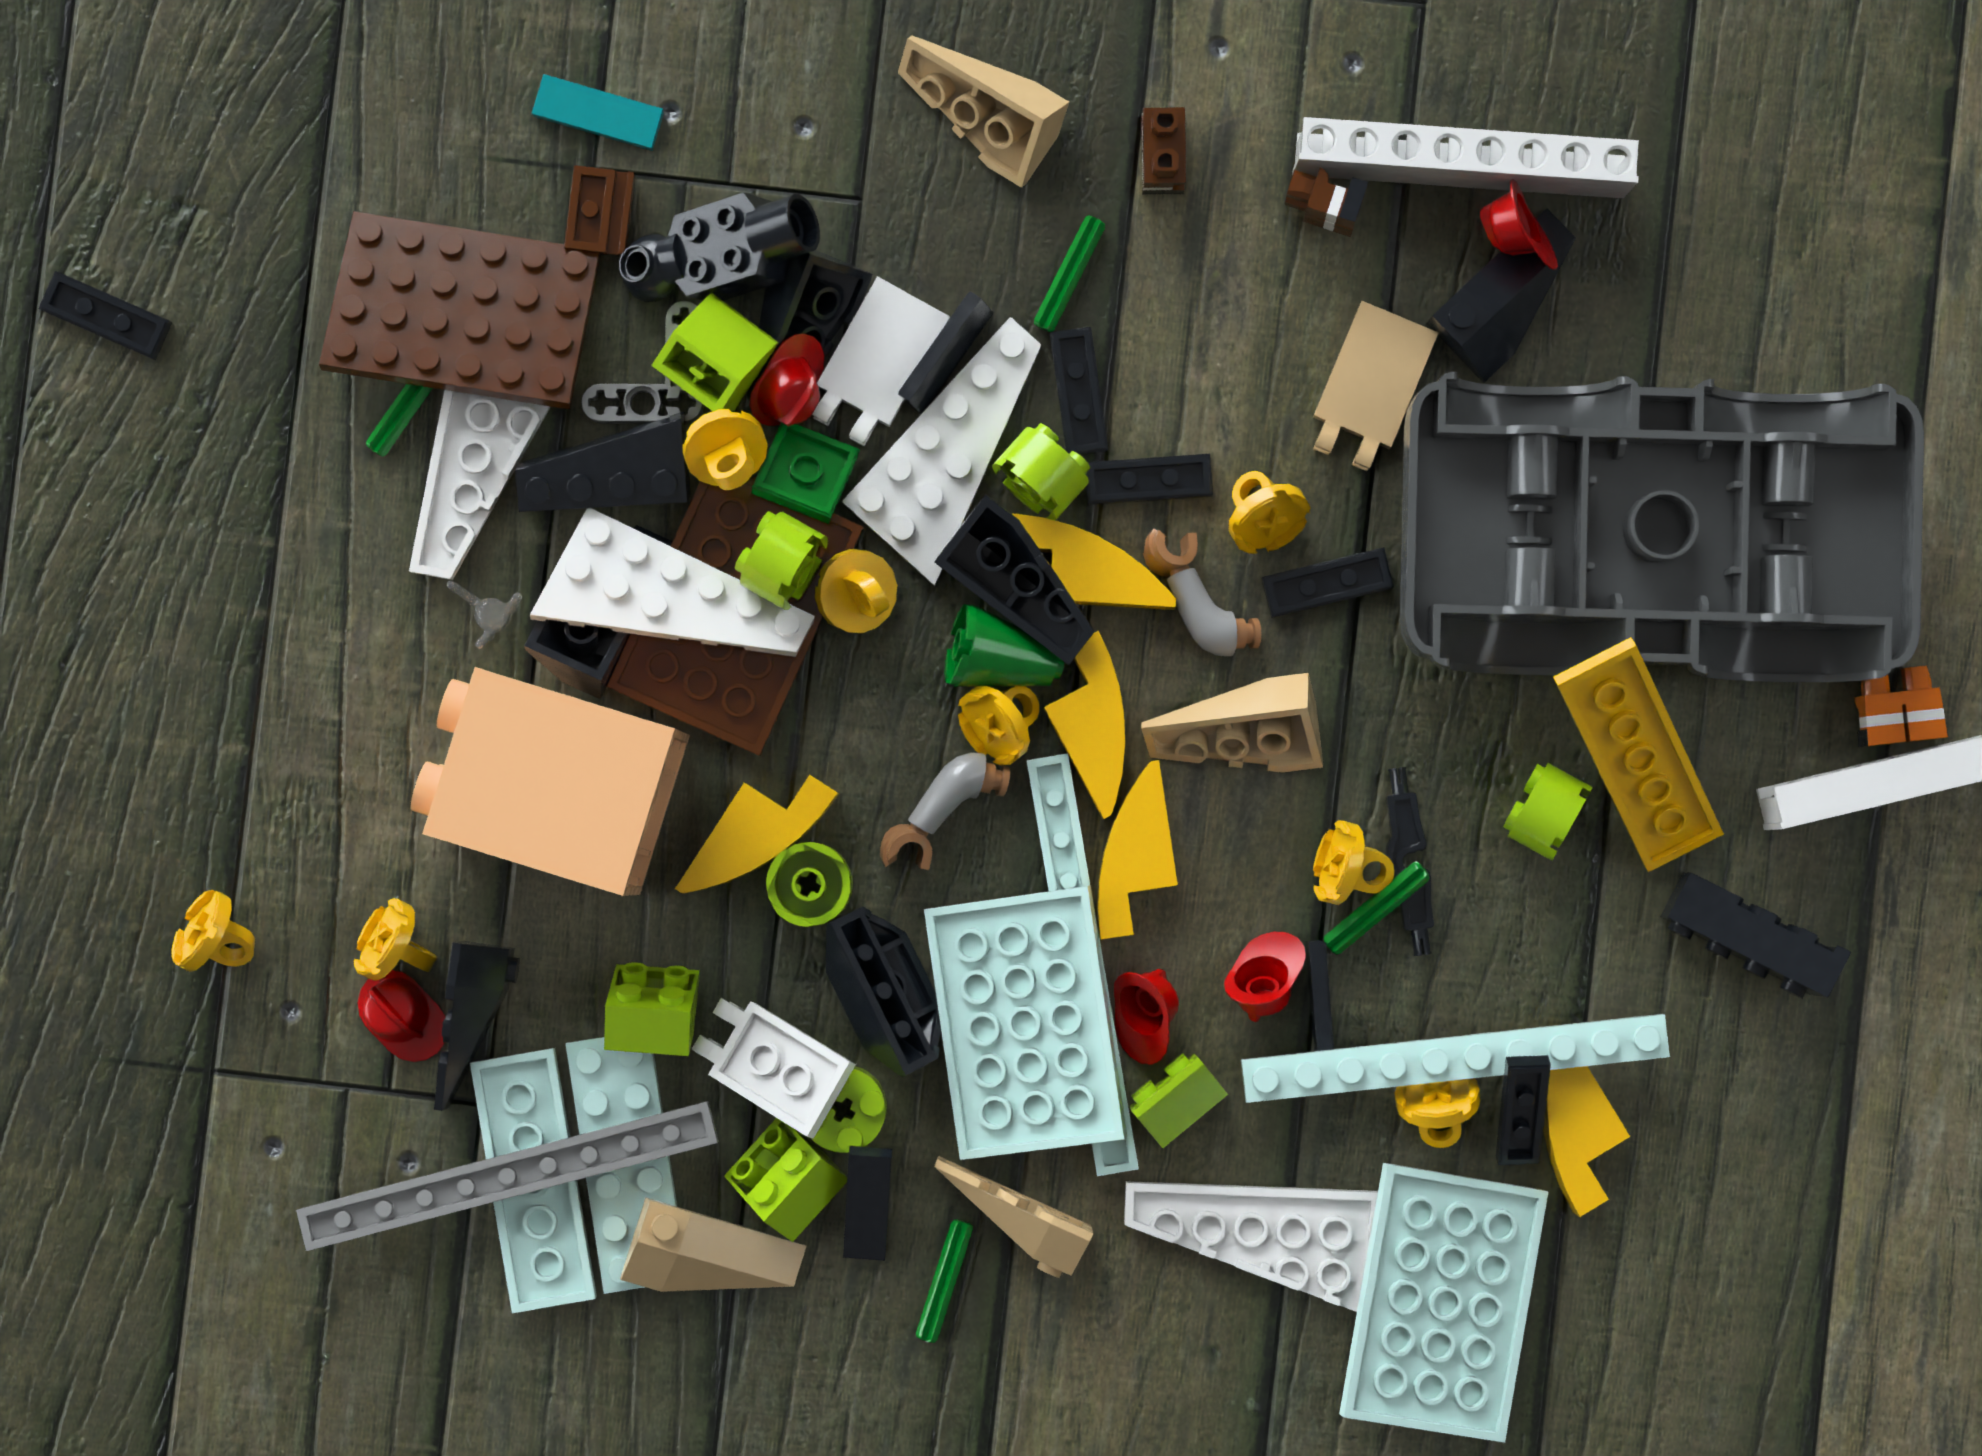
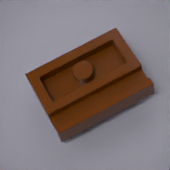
M574 165L564 243L565 249L596 252L601 255H618L621 257L628 244L636 178L634 172H619L612 169Z

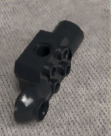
M743 192L674 215L668 237L653 234L645 235L634 241L621 254L619 270L624 285L636 299L646 303L657 302L668 296L676 286V283L688 297L704 300L709 294L713 293L724 301L784 282L789 260L817 249L820 242L819 223L813 207L800 194H793L770 201Z

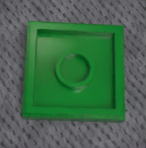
M781 422L766 455V459L752 486L751 494L829 524L859 457L860 449L798 424L787 426Z

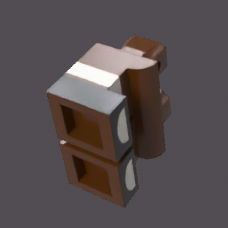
M1185 107L1143 108L1141 114L1142 195L1184 194V184L1186 183Z
M1321 167L1317 177L1294 170L1287 191L1285 205L1305 211L1303 222L1351 237L1368 182L1352 177L1349 189L1328 183V174Z

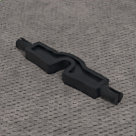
M1406 767L1398 768L1400 784L1398 782L1397 768L1388 769L1393 795L1386 797L1391 837L1387 843L1385 855L1393 863L1395 870L1394 878L1406 869L1402 863L1403 857L1406 854L1426 849V839L1419 816L1417 795L1414 792L1409 793ZM1428 869L1426 871L1429 874V881L1400 904L1403 928L1408 931L1411 930L1414 956L1422 955L1420 939L1422 941L1423 955L1432 954L1427 929L1434 926L1431 904V874Z

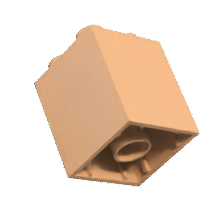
M477 667L474 668L470 683L452 679L444 693L437 718L438 729L454 733L444 765H438L428 761L425 762L418 776L411 800V811L428 816L422 834L621 896L640 895L690 735L672 727Z

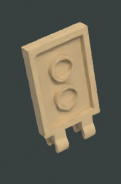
M1361 301L1313 415V418L1324 422L1313 449L1329 455L1340 429L1363 438L1352 466L1368 471L1378 446L1380 445L1387 449L1392 447L1439 332Z

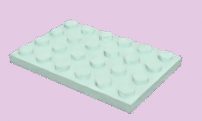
M1091 886L924 909L960 1160L1126 1139L1127 1132Z
M1383 1163L1339 1415L1344 1418L1505 1443L1548 1191Z

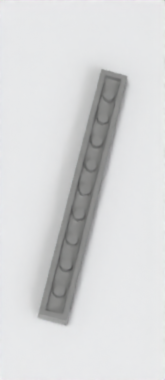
M709 1101L303 1207L297 1209L296 1212L306 1251L712 1145L718 1143L719 1139Z

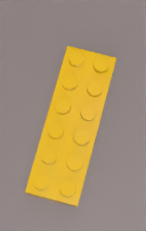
M1631 637L1553 677L1648 872L1724 835L1638 647Z

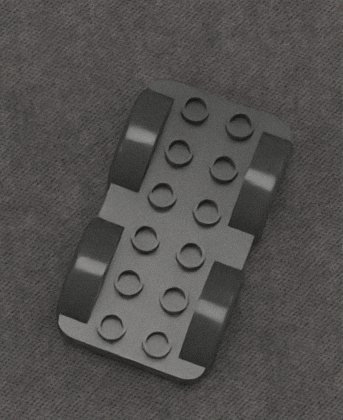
M1449 372L1441 376L1437 382L1427 384L1411 401L1406 412L1404 424L1400 627L1406 646L1416 656L1430 659L1437 667L1474 673L1558 675L1631 637L1637 645L1645 665L1686 666L1689 672L1700 677L1762 682H1849L1873 680L1888 675L1892 668L1903 666L1908 662L1918 646L1921 628L1924 429L1922 417L1917 406L1908 397L1897 394L1896 390L1887 384L1880 383L1863 389L1832 393L1769 394L1718 388L1714 386V379L1704 380L1694 388L1639 387L1634 379L1627 376H1620L1611 381L1589 385L1520 387L1470 382L1458 378L1457 372Z

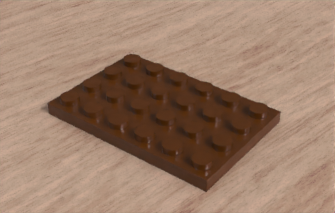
M353 211L319 366L322 371L570 410L601 254L565 249L564 244Z
M752 476L742 486L733 490H723L719 486H713L700 481L671 547L739 580L741 573L735 570V564L746 547L752 549L759 537V534L756 533L757 527L768 511L775 515L779 512H784L828 537L827 548L819 546L816 556L822 559V562L812 582L799 600L790 597L788 600L789 604L814 615V622L796 657L745 650L744 647L717 644V646L701 644V641L679 638L678 640L630 634L606 687L761 756L823 620L815 600V586L818 587L819 573L823 565L835 554L848 549H855L864 527L836 514H833L830 523L827 524L751 494L752 486L756 479Z

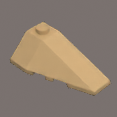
M913 35L907 38L898 74L931 108H939L954 124L952 130L960 139L964 136L969 139L981 152L978 158L988 168L1021 188L1025 186L1059 136L1069 101L1030 79Z
M1309 673L1266 678L1144 721L1141 724L1150 758L1201 763L1206 758L1229 761L1228 767L1242 768L1243 762L1268 765L1267 771L1273 772L1323 768L1317 706Z
M941 1156L937 1157L934 1167L1028 1255L1039 1261L1038 1269L1057 1278H1060L1062 1272L1072 1276L1093 1236L1090 1224Z
M645 1197L620 1280L660 1292L794 1287L806 1245Z

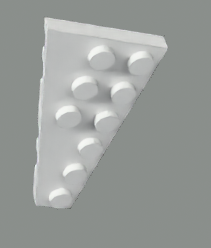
M1011 317L842 501L847 508L934 586L942 571V568L934 563V561L962 525L1041 348V344Z
M444 390L409 572L448 580L454 579L548 413L550 406Z
M592 508L586 509L530 614V620L546 621L547 619L568 622V625L584 627L589 625L610 628L612 631L672 640H678L679 638L701 641V644L715 646L717 644L744 647L745 650L792 657H796L815 618L814 615L791 605L789 610H784L743 587L739 579Z
M1126 1181L1124 1225L1357 1312L1378 1191Z

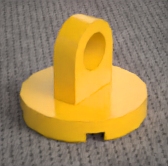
M718 409L701 416L691 424L686 432L687 438L685 443H683V455L689 472L699 481L719 486L723 490H733L742 486L760 469L766 459L768 443L760 422L747 412L741 411L742 414L731 412L730 409Z
M1247 472L1236 481L1233 487L1232 498L1236 508L1229 520L1228 531L1238 548L1249 554H1257L1256 549L1265 547L1268 552L1277 550L1291 542L1302 532L1307 523L1305 516L1307 512L1310 513L1311 507L1300 488L1291 484H1274L1262 472ZM1262 486L1260 490L1248 496L1254 487Z
M848 549L835 554L823 565L819 573L818 587L815 586V600L819 612L830 625L848 633H865L879 627L890 616L896 603L898 585L892 568L884 558L867 550Z
M976 686L959 700L958 706H961L962 712L958 714L959 725L965 738L976 752L983 753L985 756L989 754L991 757L996 758L992 762L998 765H1011L1027 752L1030 743L1028 727L1035 722L1040 711L1039 701L1031 689L1026 686H1014L1000 692L989 686ZM1014 697L1022 703L1023 715L1012 702Z
M1338 820L1334 823L1336 829H1329L1322 837L1313 865L1314 876L1319 877V886L1314 885L1313 887L1318 900L1335 905H1340L1346 901L1353 890L1379 893L1392 882L1395 871L1392 861L1385 854L1376 849L1365 847L1363 831L1358 824ZM1373 861H1379L1381 870L1378 877L1371 881H1365L1363 870L1366 865Z
M208 890L200 895L187 910L184 919L188 920L189 923L185 931L179 928L174 936L171 949L172 961L189 972L199 969L209 958L226 966L237 967L245 965L254 956L255 937L251 931L230 920L232 911L231 899L221 892ZM236 943L242 947L231 949L226 947L225 944Z
M392 898L388 900L389 906L387 908L380 906L372 913L358 938L356 949L361 951L360 960L354 959V967L357 973L370 980L377 981L384 978L397 965L400 959L423 971L430 972L438 957L426 948L411 941L415 926V911L413 907L399 899Z
M1475 1078L1398 1086L1394 1093L1398 1114L1408 1123L1419 1126L1421 1139L1426 1144L1436 1148L1450 1147L1457 1143L1461 1137L1462 1122L1469 1120L1478 1111L1481 1101L1480 1089ZM1450 1127L1449 1129L1444 1130V1131H1436V1130H1434V1129H1440V1128Z

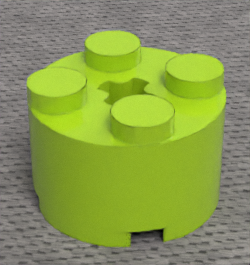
M1040 423L1035 429L1026 427L995 461L992 468L995 474L1001 469L1007 475L1003 484L1023 504L1037 514L1044 508L1051 512L1047 519L1056 521L1088 485L1089 480L1086 473L1090 469V465L1078 453L1071 451L1068 454L1057 444L1059 441L1058 436L1049 427Z
M768 511L757 527L756 533L759 534V537L752 549L746 547L742 551L735 564V570L741 573L740 584L778 607L789 610L791 608L788 602L789 598L793 597L799 600L817 573L822 559L818 558L816 553L819 546L827 548L828 537L784 512H779L775 515Z
M1547 763L1546 767L1537 764L1523 790L1530 794L1526 803L1523 804L1517 800L1503 827L1510 831L1507 837L1552 861L1557 850L1550 846L1560 847L1586 801L1579 794L1588 797L1593 787L1550 763Z
M802 842L786 848L775 857L767 873L766 888L770 903L780 917L794 925L813 927L828 923L843 912L851 898L853 880L846 860L836 850L821 843ZM813 872L817 875L816 883L821 885L819 892L811 891L806 896L802 893L804 886L799 883V879L801 876L809 877Z
M857 1066L854 1067L836 1099L840 1103L845 1098L850 1099L853 1102L850 1109L855 1112V1115L853 1117L845 1115L841 1119L835 1115L838 1109L832 1105L814 1139H812L819 1146L833 1152L847 1153L850 1146H867L876 1138L886 1118L887 1102L879 1081L871 1073Z

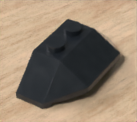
M861 907L826 924V973L863 1048L898 1075L904 1077L938 1059L939 1048L937 1046L941 1025L936 992L907 933L885 919L871 914L872 912L865 907Z

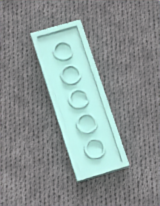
M604 1037L565 1043L579 1135L663 1113L654 1054L604 1050ZM670 1156L586 1177L604 1294L644 1288L643 1286L620 1280L645 1197L677 1207Z
M555 1048L470 1063L486 1159L570 1137ZM577 1180L493 1202L512 1313L597 1298Z

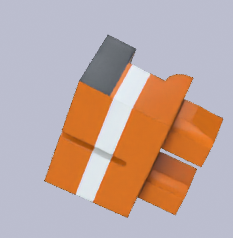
M1927 666L1901 669L1903 691L1890 693L1888 675L1878 679L1861 681L1862 696L1854 697L1859 711L1860 730L1857 731L1858 747L1948 737L1940 687L1932 688Z

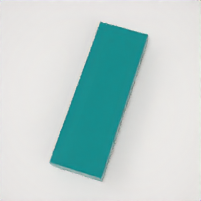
M543 74L532 115L543 120L653 151L664 110L663 108Z

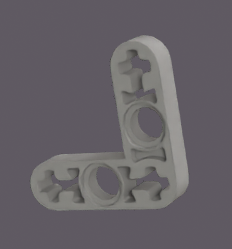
M680 301L669 308L665 319V343L679 326V324L674 323V318H680L684 310H688L689 314H691L697 305L689 301ZM665 376V384L592 385L583 394L581 403L585 414L597 423L645 424L665 419L681 412L678 407H666L668 415L660 416L663 406L660 392H668L666 395L667 401L681 400L682 393L687 392ZM626 392L623 401L626 412L625 416H618L620 413L619 407H605L604 414L599 415L597 409L590 406L591 401L598 399V393H604L607 400L620 401L618 393ZM645 392L654 397V408L647 415H638L632 410V399L638 393ZM689 393L690 400L696 401V406L688 409V414L685 415V424L699 419L704 409V405Z

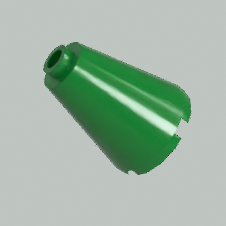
M967 604L961 606L950 634L955 636L952 649L947 648L944 673L947 684L954 685L955 687L1049 686L1053 679L1061 677L1064 661L1017 625L978 606Z

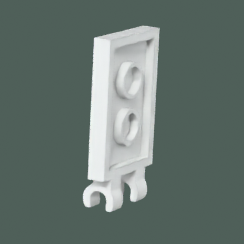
M877 276L817 382L819 389L826 393L812 414L814 416L813 419L829 426L843 401L862 412L849 436L851 440L865 446L878 421L888 427L892 424L904 402L898 395L899 390L949 321L950 316Z
M721 998L713 1013L735 1026L725 1046H722L711 1038L707 1039L699 1035L692 1047L693 1051L714 1063L708 1075L803 1135L814 1139L856 1064L757 1003L750 1001L746 1010L738 1005Z

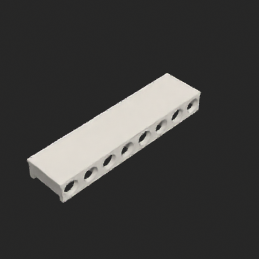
M1304 117L1302 132L1297 133L1295 164L1292 169V175L1294 170L1317 177L1321 167L1327 172L1329 178L1352 179L1354 177L1366 181L1509 191L1510 181L1514 179L1517 181L1521 191L1624 198L1638 183L1639 176L1636 175L1639 140ZM1316 129H1323V134H1311ZM1358 132H1365V137H1357ZM1407 134V140H1398L1400 135ZM1449 137V143H1440V139ZM1491 140L1490 146H1482L1484 141ZM1533 143L1532 149H1524L1525 145ZM1574 146V152L1566 151L1567 148ZM1614 149H1620L1627 154V156L1625 157L1624 155H1610L1608 154V152Z
M1982 735L1758 788L1756 792L1764 820L1763 828L1764 830L1786 829L1982 781Z

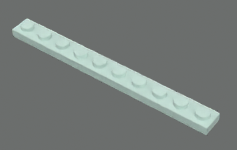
M1068 753L1027 760L1048 890L1055 891L1091 886ZM1098 932L1127 1138L1124 1140L1092 1143L1097 1176L1138 1170L1139 1167Z
M1656 1014L1241 1059L1245 1102L1251 1103L1504 1075L1506 1057L1548 1055L1551 1063L1550 1070L1666 1058L1670 1057L1665 1015Z

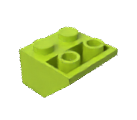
M711 293L673 331L651 366L711 411L718 409L734 411L779 342Z
M637 962L625 965L616 964L605 1004L604 1050L689 1056L694 1035L700 970H688L686 967L677 965L667 968L648 967Z
M1181 1053L1164 1067L1168 1075L1155 1085L1151 1080L1147 1081L1131 1095L1135 1101L1129 1106L1131 1111L1162 1148L1167 1146L1228 1095L1194 1053L1188 1058Z
M778 1118L767 1127L724 1175L757 1215L791 1242H794L847 1183V1176L820 1148L805 1135Z

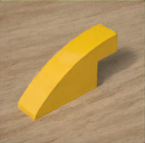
M1012 513L1023 524L1042 553H1052L1051 567L1077 605L1161 610L1175 609L1176 598L1168 588L1145 566L1119 547L1095 534L1067 523L1038 516Z
M1098 630L1093 633L1074 658L1087 685L1044 707V711L1102 819H1105L1112 815L1123 774L1125 720L1119 682L1110 654Z
M1159 760L1150 761L1125 796L1113 821L1104 848L1098 879L1097 897L1100 940L1134 935L1128 893L1178 885Z
M809 775L786 809L749 784L743 783L675 889L680 893L704 890L728 883L769 863L780 852L798 842L824 816L839 793Z
M1588 1066L1550 1070L1543 1130L1558 1184L1572 1212L1581 1217L1609 1200L1587 1163L1626 1140L1630 1135Z

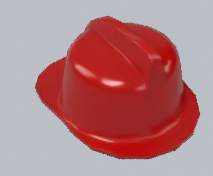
M1511 179L1510 192L1485 205L1480 210V218L1488 239L1494 247L1510 255L1536 252L1550 269L1556 270L1558 263L1554 249L1529 209L1517 181Z
M804 333L792 335L783 341L773 354L765 371L755 384L750 397L751 413L761 424L776 426L782 422L787 426H791L807 420L813 414L820 399L817 382L824 369L825 357L822 346L815 337Z
M1274 931L1256 937L1242 950L1234 966L1227 974L1224 986L1226 994L1236 1001L1244 1012L1248 1013L1251 1021L1258 1022L1262 1016L1273 1015L1287 1006L1291 997L1292 986L1303 969L1306 960L1304 945L1297 937L1289 933Z
M1156 969L1143 974L1123 973L1118 976L1114 983L1117 1038L1122 1048L1132 1059L1141 1064L1152 1065L1161 1061L1168 1051L1170 1022L1178 1012L1179 998L1176 990L1167 980L1166 972L1163 969Z
M391 970L384 978L377 981L370 979L366 981L360 990L357 1002L359 1016L367 1029L386 1049L399 1059L411 1062L424 1061L437 1054L444 1045L441 1033L442 1023L446 1016L439 1005L420 985L406 973Z

